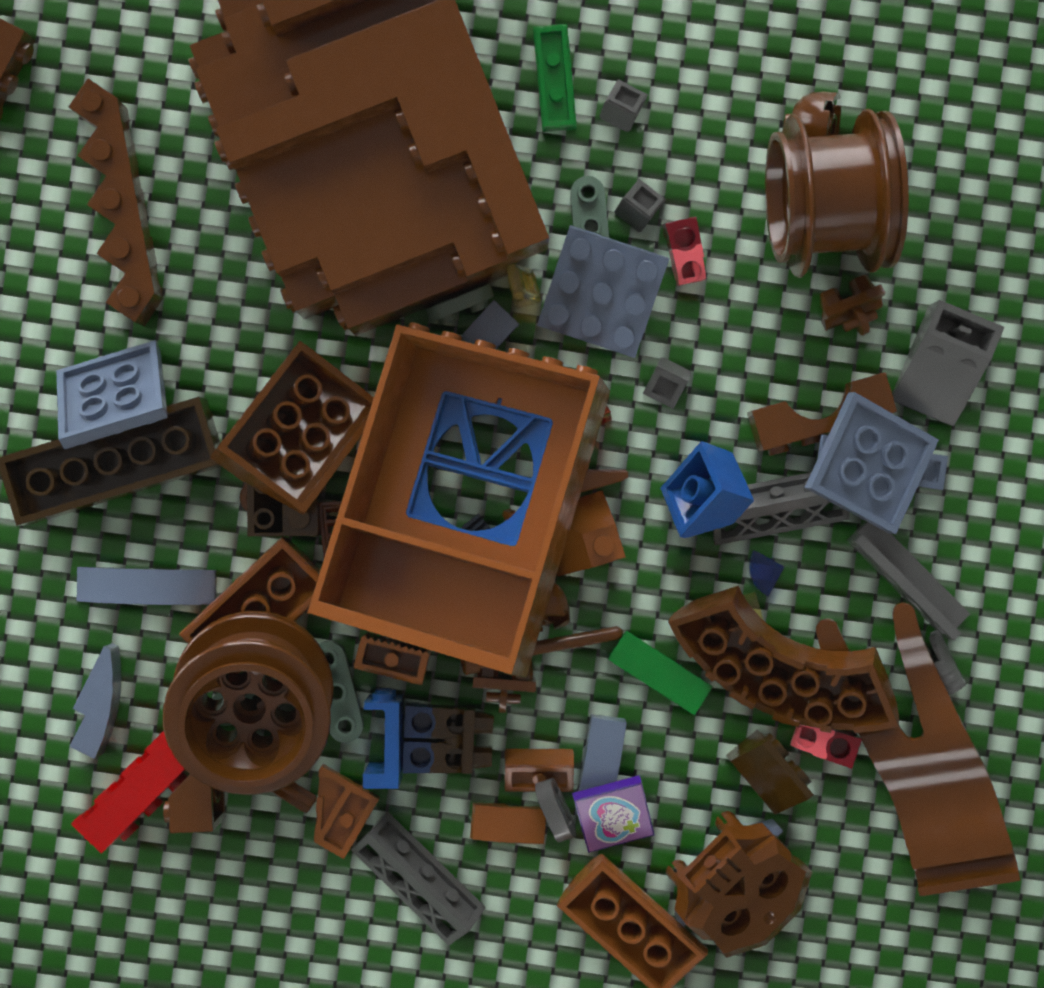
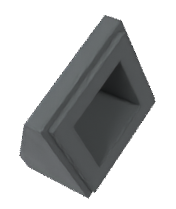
M618 79L607 97L599 116L602 120L629 132L648 94Z
M638 179L622 198L614 213L637 232H642L666 199L642 180Z
M661 357L643 394L674 409L690 379L691 371Z

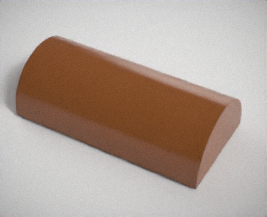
M282 536L190 622L179 635L189 644L210 623L224 616L245 611L270 612L296 621L310 606L320 570L292 541Z
M599 854L584 866L567 886L557 903L558 908L648 988L674 987L708 954V948L603 854Z

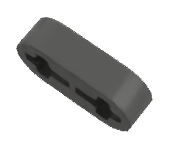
M550 778L536 783V796L555 840L560 843L575 838V823L556 780Z

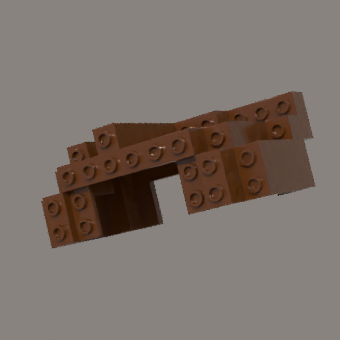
M218 0L221 8L215 10V13L224 32L189 45L194 57L188 60L196 79L200 80L194 83L202 103L209 102L213 112L212 115L208 116V120L215 136L220 138V140L214 142L222 162H226L230 171L235 169L240 182L235 183V188L243 204L249 202L253 216L248 217L250 226L256 238L262 236L267 248L261 251L269 271L276 270V273L282 278L285 288L280 289L286 307L291 309L293 314L298 313L303 319H307L333 308L340 326L344 330L349 329L357 336L479 286L508 276V265L548 250L549 235L455 0Z

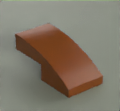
M473 803L470 838L505 843L544 844L546 818L541 807Z

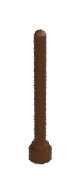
M618 626L538 640L533 655L619 640L623 635V630ZM460 659L464 675L479 673L480 669L486 668Z

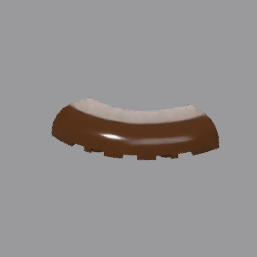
M739 586L694 600L677 610L668 620L678 642L689 658L693 657L706 672L705 676L712 682L715 680L730 692V697L752 710L755 707L762 712L772 715V719L796 727H799V724L820 728L821 732L831 733V730H854V733L874 732L899 727V713L895 695L876 647L856 651H830L793 641L770 627L758 616L743 596Z

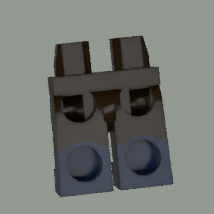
M406 701L402 773L472 774L473 768L492 767V746H474V734H493L494 715L475 711V706L420 704V702Z

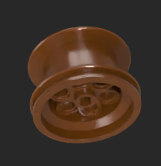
M864 109L855 121L852 134L808 137L801 118L796 114H791L786 119L782 132L772 133L768 143L765 165V205L769 239L777 262L788 263L791 272L797 278H802L807 273L813 253L856 250L861 265L870 273L876 272L880 267L892 268L898 263L907 232L909 187L904 143L899 125L891 112L879 111L875 113L871 109Z
M238 612L219 618L202 629L182 652L163 705L164 734L168 746L179 764L203 784L223 792L241 795H256L276 791L295 782L307 773L317 762L325 748L331 724L330 709L333 700V678L322 648L305 628L286 617L270 612ZM237 671H247V672L244 673V674H235V673H234V672H237ZM266 675L271 676L277 680H271ZM210 691L219 692L223 696V698L219 700H214L207 695V693ZM246 694L257 695L258 699H248ZM288 703L294 706L295 709L283 711L278 706ZM230 723L236 729L228 731L223 729L220 724ZM266 729L271 732V735L260 736L256 733V730Z

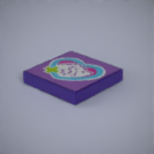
M640 775L572 793L588 853L655 835Z

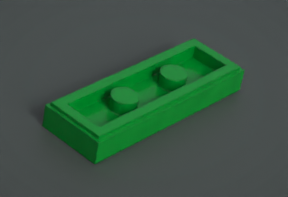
M567 24L533 27L542 132L574 130L577 128L568 26Z
M627 630L623 632L622 637L607 657V660L694 716L713 687Z

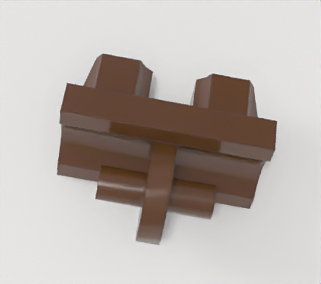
M864 274L849 282V290L853 295L851 297L842 299L837 288L828 289L820 294L819 301L823 311L821 323L825 331L842 325L845 332L856 328L858 333L863 336L870 332L869 322L878 319L875 310L883 307L882 296L886 292L881 284L874 286L868 276Z
M532 662L530 663L527 677L498 675L497 670L487 667L482 668L479 673L474 674L473 688L500 690V693L487 692L486 702L499 703V713H506V704H520L521 694L507 693V690L536 691V678L533 677Z

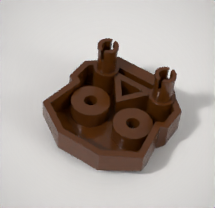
M731 811L721 813L727 821L726 824L719 817L716 818L715 826L721 833L688 866L682 860H675L671 863L677 869V872L675 873L669 865L666 869V875L677 887L675 911L684 923L701 939L714 941L726 958L767 945L800 912L812 875V871L806 864L792 855L779 838L762 822L747 826L742 825Z

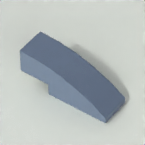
M114 643L103 647L73 707L74 710L85 716L69 747L93 759L104 753L112 735L119 709L121 660L119 646Z
M597 714L590 715L578 791L617 781L627 725L624 718Z

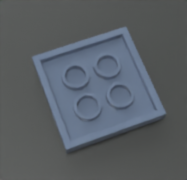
M570 225L537 326L635 358L669 258Z
M156 340L56 370L58 440L64 449L83 445L93 440L119 434L132 428L168 418L161 350Z
M849 392L804 488L889 534H896L939 440L856 392Z

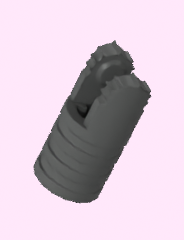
M940 631L930 632L929 639L936 656L933 657L928 646L927 648L949 695L965 687L966 682Z

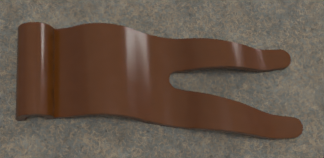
M898 603L894 606L892 612L895 634L923 733L916 738L909 737L899 726L874 732L859 733V736L862 738V742L894 803L912 868L916 873L919 896L1020 881L1013 845L987 769L965 729L921 634L915 609L908 603ZM825 618L818 622L816 634L820 649L850 651L834 620Z

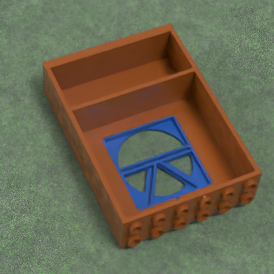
M410 323L409 327L396 325L307 613L510 675L527 677L611 391L603 379L597 375L598 371L587 366L577 365L575 370L563 367L564 363L555 358L544 356L542 361L529 358V353L516 348H509L508 352L496 350V345L484 340L476 339L475 343L472 344L462 341V336L452 332L442 331L441 335L429 333L430 329L417 323ZM492 415L511 422L517 427V431L488 460L481 464L472 417ZM454 425L459 426L466 460L434 452L440 439ZM527 443L529 445L533 459V476L531 478L499 470L523 444ZM432 466L528 494L520 508L502 524L480 531L465 530L450 524L436 510L428 489V467Z

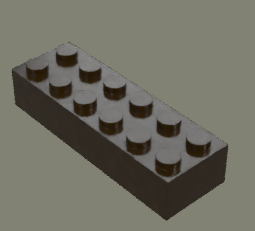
M195 397L166 406L168 418L132 428L119 434L93 440L83 445L64 449L57 439L1 456L0 474L16 526L35 524L222 467L210 458L219 446L220 439L208 400L202 397Z

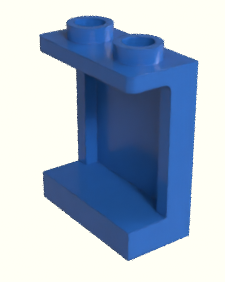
M376 688L375 693L369 694L364 701V710H383L385 712L384 762L368 763L363 772L362 789H398L403 778L404 694H396L395 688Z

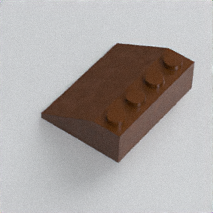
M299 341L210 458L238 479L303 515L362 436L374 397L302 341Z

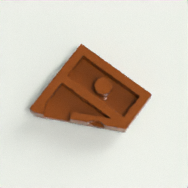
M322 764L318 774L319 788L316 804L317 818L314 842L344 859L380 796L368 789H362L361 785Z

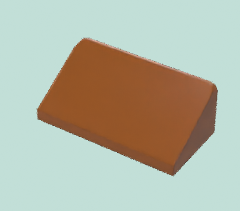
M572 749L505 750V792H536V783L550 778L556 780L561 792H573L574 751Z

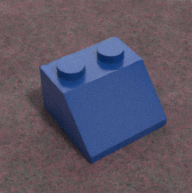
M703 441L695 447L660 488L679 536L685 539L732 525L754 502V498L733 453Z

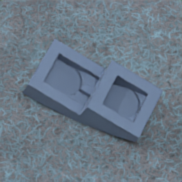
M494 300L462 334V341L474 344L476 339L484 340L496 345L495 349H497L514 332L519 323Z

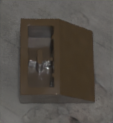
M247 484V536L321 535L319 503L323 502V489L305 514L302 515Z
M757 729L726 755L775 815L810 799L814 795L807 787L812 781L792 759L789 762L784 759L789 753L771 733L764 736Z

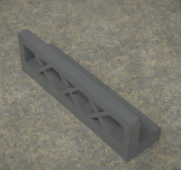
M811 473L749 484L748 487L754 502L735 521L739 525L734 530L721 532V528L712 530L713 541L716 546L850 520V512L841 507L838 510L823 511L822 509L832 502L804 488ZM802 508L807 510L801 517H789L794 510ZM770 515L773 517L766 524L758 525L754 523L761 516Z
M865 521L846 540L935 630L940 631L942 637L954 641L961 634L957 627L970 613L892 534Z
M388 811L350 849L448 946L469 932L486 908ZM369 844L379 856L373 855L365 846ZM392 871L398 872L404 881L398 879ZM417 895L422 896L428 904L421 902ZM442 920L448 921L455 930L451 931Z

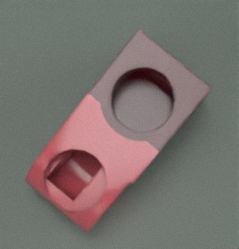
M697 217L662 224L677 285L681 286L706 280L703 260L704 253Z
M799 724V727L795 728L790 745L811 753L813 756L852 769L862 738L858 734L848 731L831 730V733L821 732L820 728Z

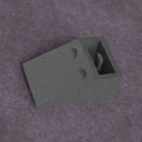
M941 300L928 305L892 392L894 402L954 426L990 363L1005 327Z

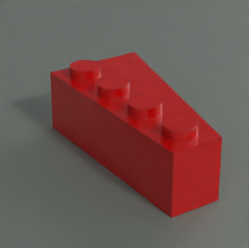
M164 731L144 750L145 753L141 757H137L120 774V778L117 781H114L94 800L95 804L91 808L80 814L71 823L101 854L119 838L125 842L139 828L135 821L143 813L148 817L154 813L163 803L159 797L168 788L174 792L187 778L183 773L185 769L179 764L168 746Z

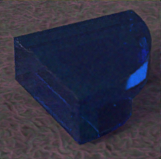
M752 550L749 558L751 580L762 594L769 597L785 566Z

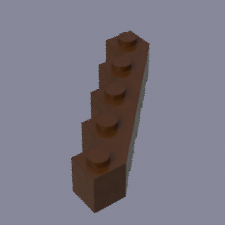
M87 78L68 106L80 118L96 128L78 154V157L106 176L87 205L116 224L96 254L125 273L106 303L135 323L145 327L164 298L161 284H159L152 237L150 236L146 203L138 174L137 156L129 127L128 109L117 97Z

